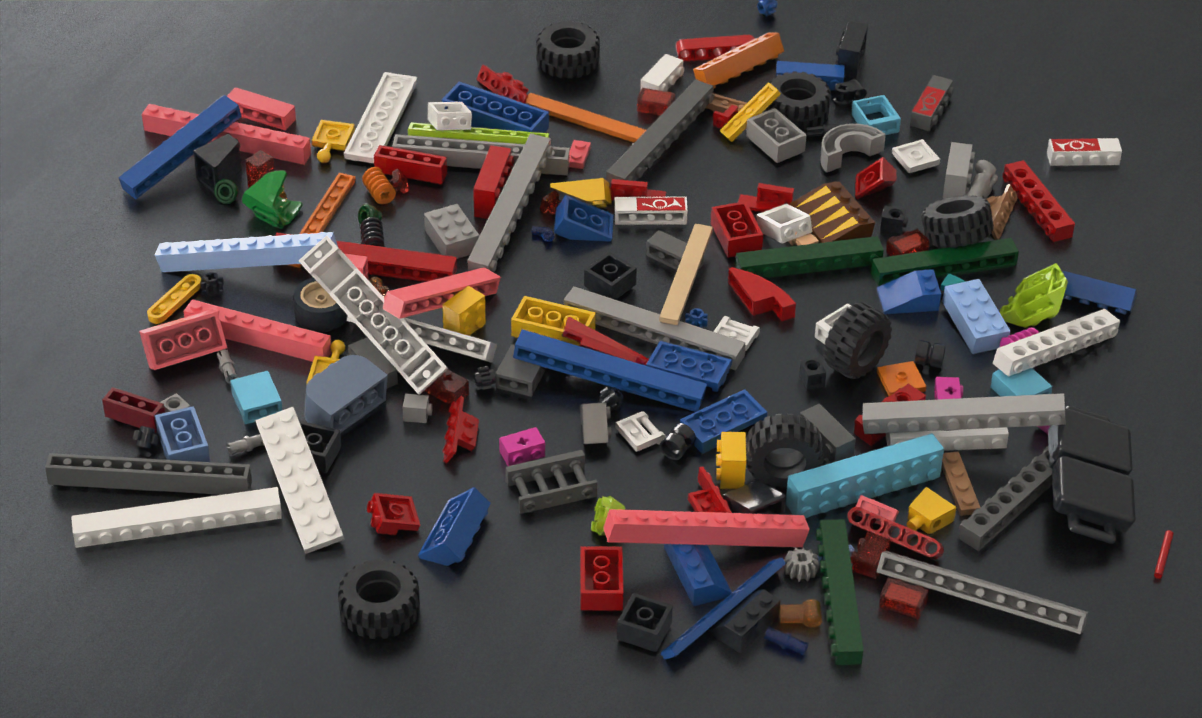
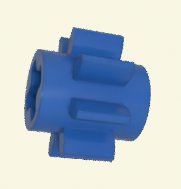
M759 0V3H757V9L761 14L765 13L768 16L776 12V0Z
M698 308L692 309L690 314H685V323L700 328L707 327L708 314H704L703 310Z

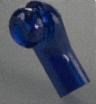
M532 226V235L541 236L546 242L554 240L555 235L550 228Z

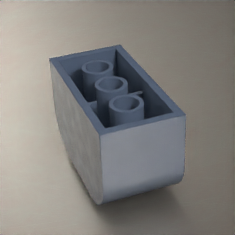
M348 355L335 363H331L324 371L317 373L307 383L305 398L306 421L338 429L340 433L386 401L388 375L367 358L359 355Z

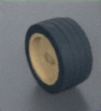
M314 277L304 280L295 289L293 309L297 323L301 327L315 332H328L340 328L347 322L348 315Z

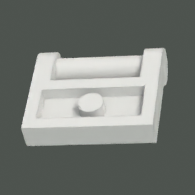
M724 316L714 332L745 342V351H747L753 340L758 337L760 327H751Z
M643 411L616 422V429L636 452L656 443L660 444L666 436L651 423L648 415ZM641 424H643L652 435H649V433L641 426Z

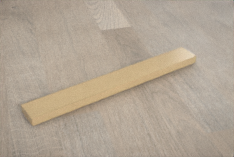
M700 224L694 225L660 314L659 322L678 325L713 232V227Z

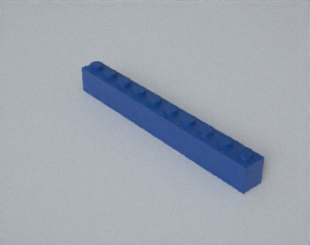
M522 329L515 343L513 355L515 359L613 388L616 387L623 391L697 412L704 398L706 383Z

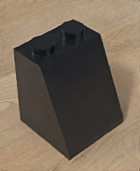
M226 134L193 150L196 179L213 193L218 181L223 179L233 180L242 170L239 141L230 134Z
M758 480L723 494V499L727 500L732 513L784 515L785 495Z

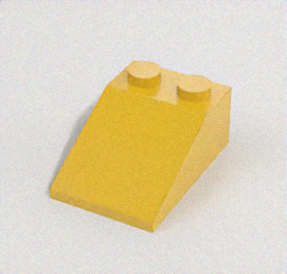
M604 178L550 183V187L557 192L597 208H606L608 204H611L610 183Z

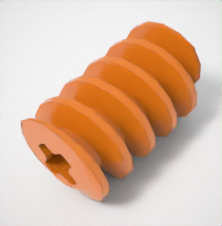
M371 167L363 174L362 182L378 204H388L393 201L396 191L379 167Z

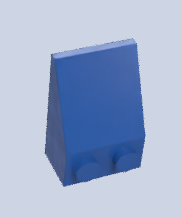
M565 195L556 208L554 233L570 240L611 241L614 215Z
M934 270L914 271L877 287L884 314L939 311L941 292Z

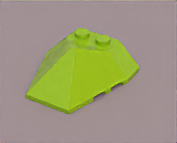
M1057 263L1022 280L1015 289L1017 294L1014 297L1010 296L1008 299L1009 304L1002 306L999 313L1005 322L1026 328L1030 325L1036 326L1043 319H1051L1059 313L1068 281Z

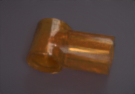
M808 599L802 604L780 605V623H804L805 626L812 628L822 623L821 605L816 599Z

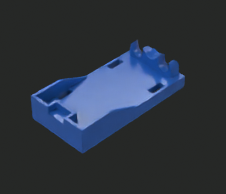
M660 341L646 366L706 383V386L711 387L712 391L718 392L719 387L724 384L729 373L732 359Z
M744 389L680 419V423L686 424L694 431L696 435L694 446L703 454L717 447V440H721V432H738L760 420L764 421V418L767 417V411Z

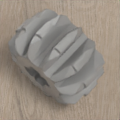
M795 547L793 551H788L784 559L786 575H790L791 579L797 578L799 582L801 579L808 581L810 577L815 578L819 570L817 554L812 553V549L806 551L804 547L801 550Z

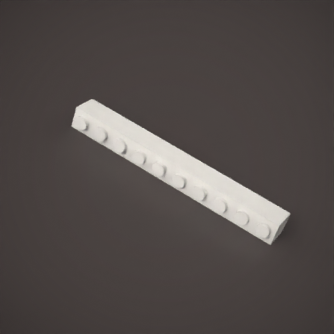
M278 487L71 516L75 548L282 519Z

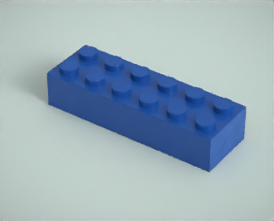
M458 82L442 98V102H463L472 112L471 126L475 128L545 133L549 129L548 111L462 82Z

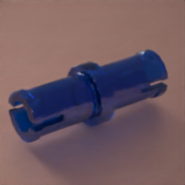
M770 626L764 636L765 640L781 645L782 649L786 650L788 648L803 656L809 645L808 642L792 637L791 633L787 632L785 634Z

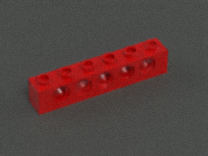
M1022 160L1006 164L1002 174L1004 182L1008 185L1011 184L1020 202L1028 209V212L1035 218L1038 225L1043 228L1046 235L1053 242L1072 238L1075 223L1027 163Z

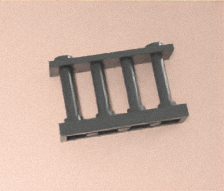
M583 450L506 467L507 485H517L522 496L519 497L520 514L597 497V480L587 482L582 471L585 469V454ZM574 472L579 484L568 486L563 474ZM555 476L560 488L549 490L544 478ZM536 480L541 492L529 494L525 483Z

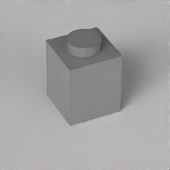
M405 394L402 407L403 421L427 423L428 415H432V404H429V396Z

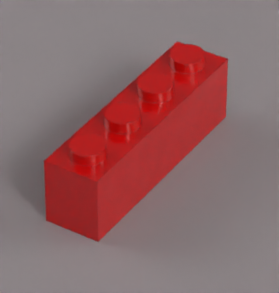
M379 145L374 154V167H379L384 174L442 184L447 175V157Z

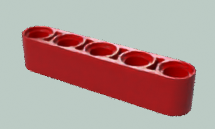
M752 35L682 39L676 43L675 47L678 58L683 61L709 60L728 53L754 40L755 37Z
M853 507L848 512L849 522L856 527L930 559H939L944 553V547L940 542L860 507ZM862 513L863 519L860 522H855L856 514ZM880 520L881 527L878 530H874L873 524ZM899 528V536L892 538V531ZM918 536V543L915 546H911V538ZM932 544L937 545V551L934 554L929 553V547Z

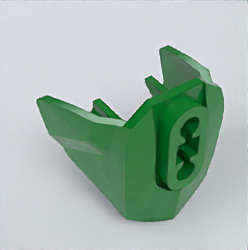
M273 171L265 174L258 182L244 192L242 203L251 209L259 219L283 229L285 225L293 220L303 204L302 202L290 201L279 196L284 191L282 185L287 173L286 171Z

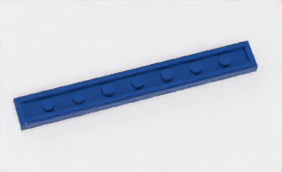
M777 558L769 561L666 647L661 653L663 658L668 659L677 656L786 564L784 559Z

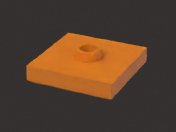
M914 361L877 367V374L888 396H891L908 383L920 392L926 391V384Z

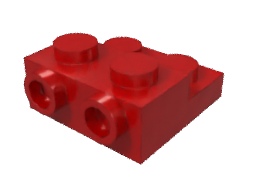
M374 493L371 501L367 504V512L372 514L371 526L376 528L377 533L396 535L399 529L419 530L420 522L411 496Z

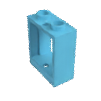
M885 95L853 101L851 115L857 124L872 126L886 135L900 131L901 118ZM881 112L884 117L868 120L865 115Z

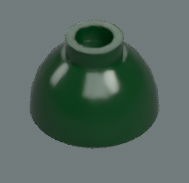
M223 179L216 183L214 194L221 203L230 204L238 197L239 189L234 181Z
M363 204L358 211V222L360 225L367 218L375 217L380 220L382 219L381 212L370 204Z

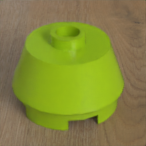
M611 496L599 498L594 509L596 513L594 521L591 522V531L597 532L599 536L605 535L603 527L609 509L625 510V506Z

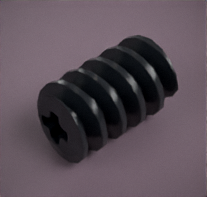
M375 217L365 219L360 225L361 244L385 247L382 221Z

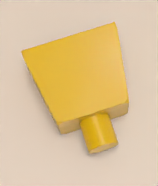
M926 487L909 506L907 527L915 531L920 528L927 534H932L954 522L956 506Z

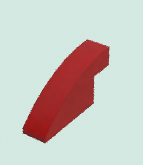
M733 267L729 268L728 283L753 316L773 310L781 321L795 318L796 303L781 288L751 272Z

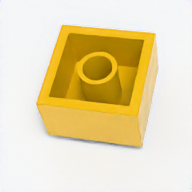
M467 286L442 304L443 329L471 336L472 333L486 324L485 295L470 286Z
M721 432V440H717V452H720V454H716V466H720V468L716 469V480H720V489H738L745 485L746 434L745 432Z

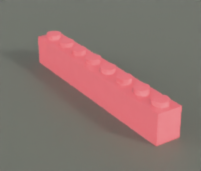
M484 267L387 291L383 309L401 319L442 308L443 303L467 286L472 287L485 296L496 294L501 277Z
M193 299L184 310V318L208 310L218 311L225 339L312 362L314 356L329 357L332 353L330 350V335Z

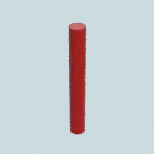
M1171 530L1165 532L1154 577L1157 579H1161L1163 576L1174 535Z

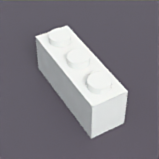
M665 54L641 79L640 93L655 99H659L663 94H666L667 90L675 84V81L683 75V60Z

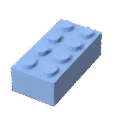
M980 279L945 286L942 303L971 353L976 354L999 348L1001 339L1010 335V329Z

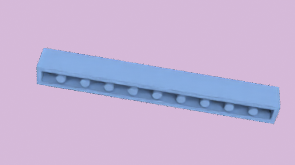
M333 232L192 242L182 241L159 244L155 258L161 272L301 264L298 260L326 235L336 245L337 242Z

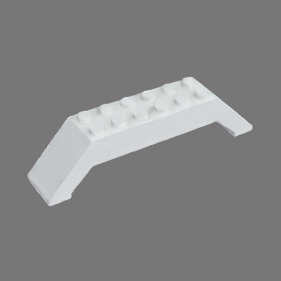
M327 235L298 260L419 395L448 369L403 318L399 319L383 309L384 297Z

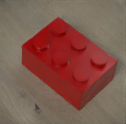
M746 201L712 207L711 225L727 258L735 257L736 253L762 250L763 233Z
M580 546L581 610H623L622 547Z

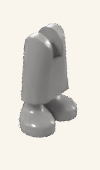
M979 160L975 164L977 174L974 176L968 196L975 195L987 199L992 191V186L998 180V176L995 174L996 168L992 163L986 160Z

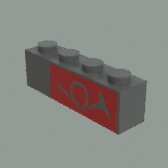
M933 75L911 113L910 126L930 131L932 126L936 125L938 116L942 115L944 106H947L949 97H952L954 93V87H952L953 80Z

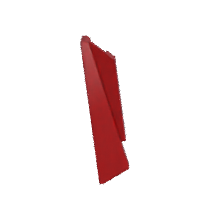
M571 317L567 318L562 337L579 342L581 347L646 366L649 360L647 357Z

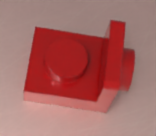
M731 105L724 113L715 111L713 113V126L722 129L738 113V106Z

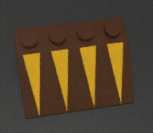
M839 181L825 183L790 203V206L810 215L812 233L820 243L872 237L875 221Z

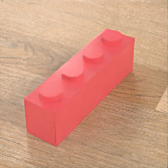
M236 87L227 95L228 98L239 105L243 118L285 131L296 120L294 105Z

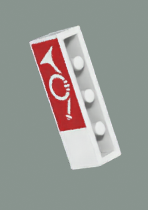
M1118 138L1049 139L1047 149L1050 166L1120 165L1122 154Z
M615 197V225L687 224V198Z

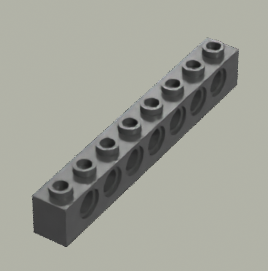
M1048 446L1027 467H1023L1016 477H1012L1006 486L999 488L992 498H988L981 508H977L972 513V516L961 522L959 526V539L980 551L1053 485L1052 468H1049Z

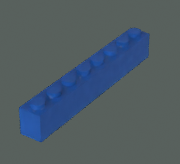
M226 95L216 100L169 139L165 140L128 171L124 172L119 177L122 189L133 198L138 199L194 154L193 150L209 143L242 117L239 105Z

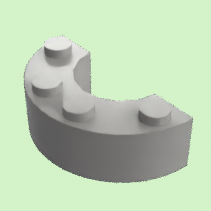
M844 124L829 130L822 139L820 158L822 168L826 173L840 168L842 154L845 152L859 151L872 156L884 151L886 134L877 128L864 124Z

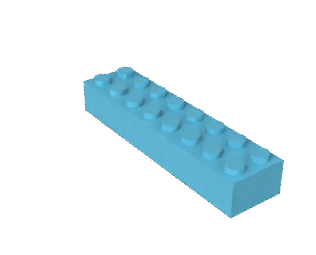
M932 433L789 475L786 506L792 515H804L805 518L856 503L860 495L873 498L939 478L941 474L944 448Z

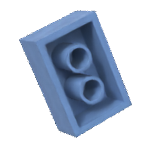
M194 406L155 415L157 433L167 460L210 462L208 444Z

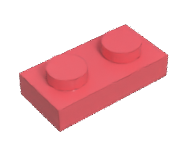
M573 141L570 149L569 167L584 168L591 149V142Z
M860 495L856 507L863 508L895 522L899 513L898 510L862 495ZM862 513L856 514V516L863 518ZM880 520L875 522L876 524L881 526Z

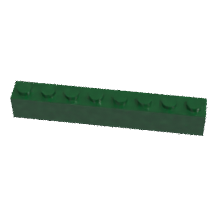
M875 236L736 253L735 268L751 272L763 278L870 266L873 259L883 258L884 249L879 237Z
M1012 238L968 244L963 247H948L873 259L871 274L879 287L919 270H934L936 278L946 277L948 274L959 275L1017 265L1019 250Z
M845 519L820 520V526L816 528V541H820V544H818V557H822V560H820V573H824V577H822V588L826 589L824 604L829 608V610H826V620L831 623L828 629L829 639H833V643H831V656H835L836 665L862 664L864 650Z

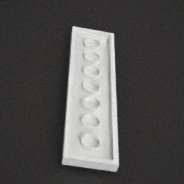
M384 72L344 152V159L374 163V154L379 145L387 146L417 84V77Z
M294 407L255 420L305 554L344 540Z

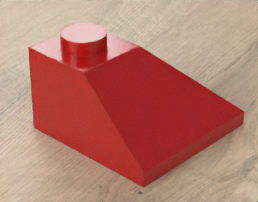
M883 157L856 174L855 197L859 199L893 185L896 181L897 170Z

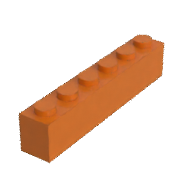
M767 33L694 68L696 80L710 84L714 89L716 88L715 85L726 83L731 77H738L742 72L753 70L756 65L765 64L768 59L779 57L778 54L784 52L779 33Z

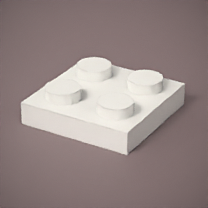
M923 139L892 148L893 156L908 173L940 164V158Z

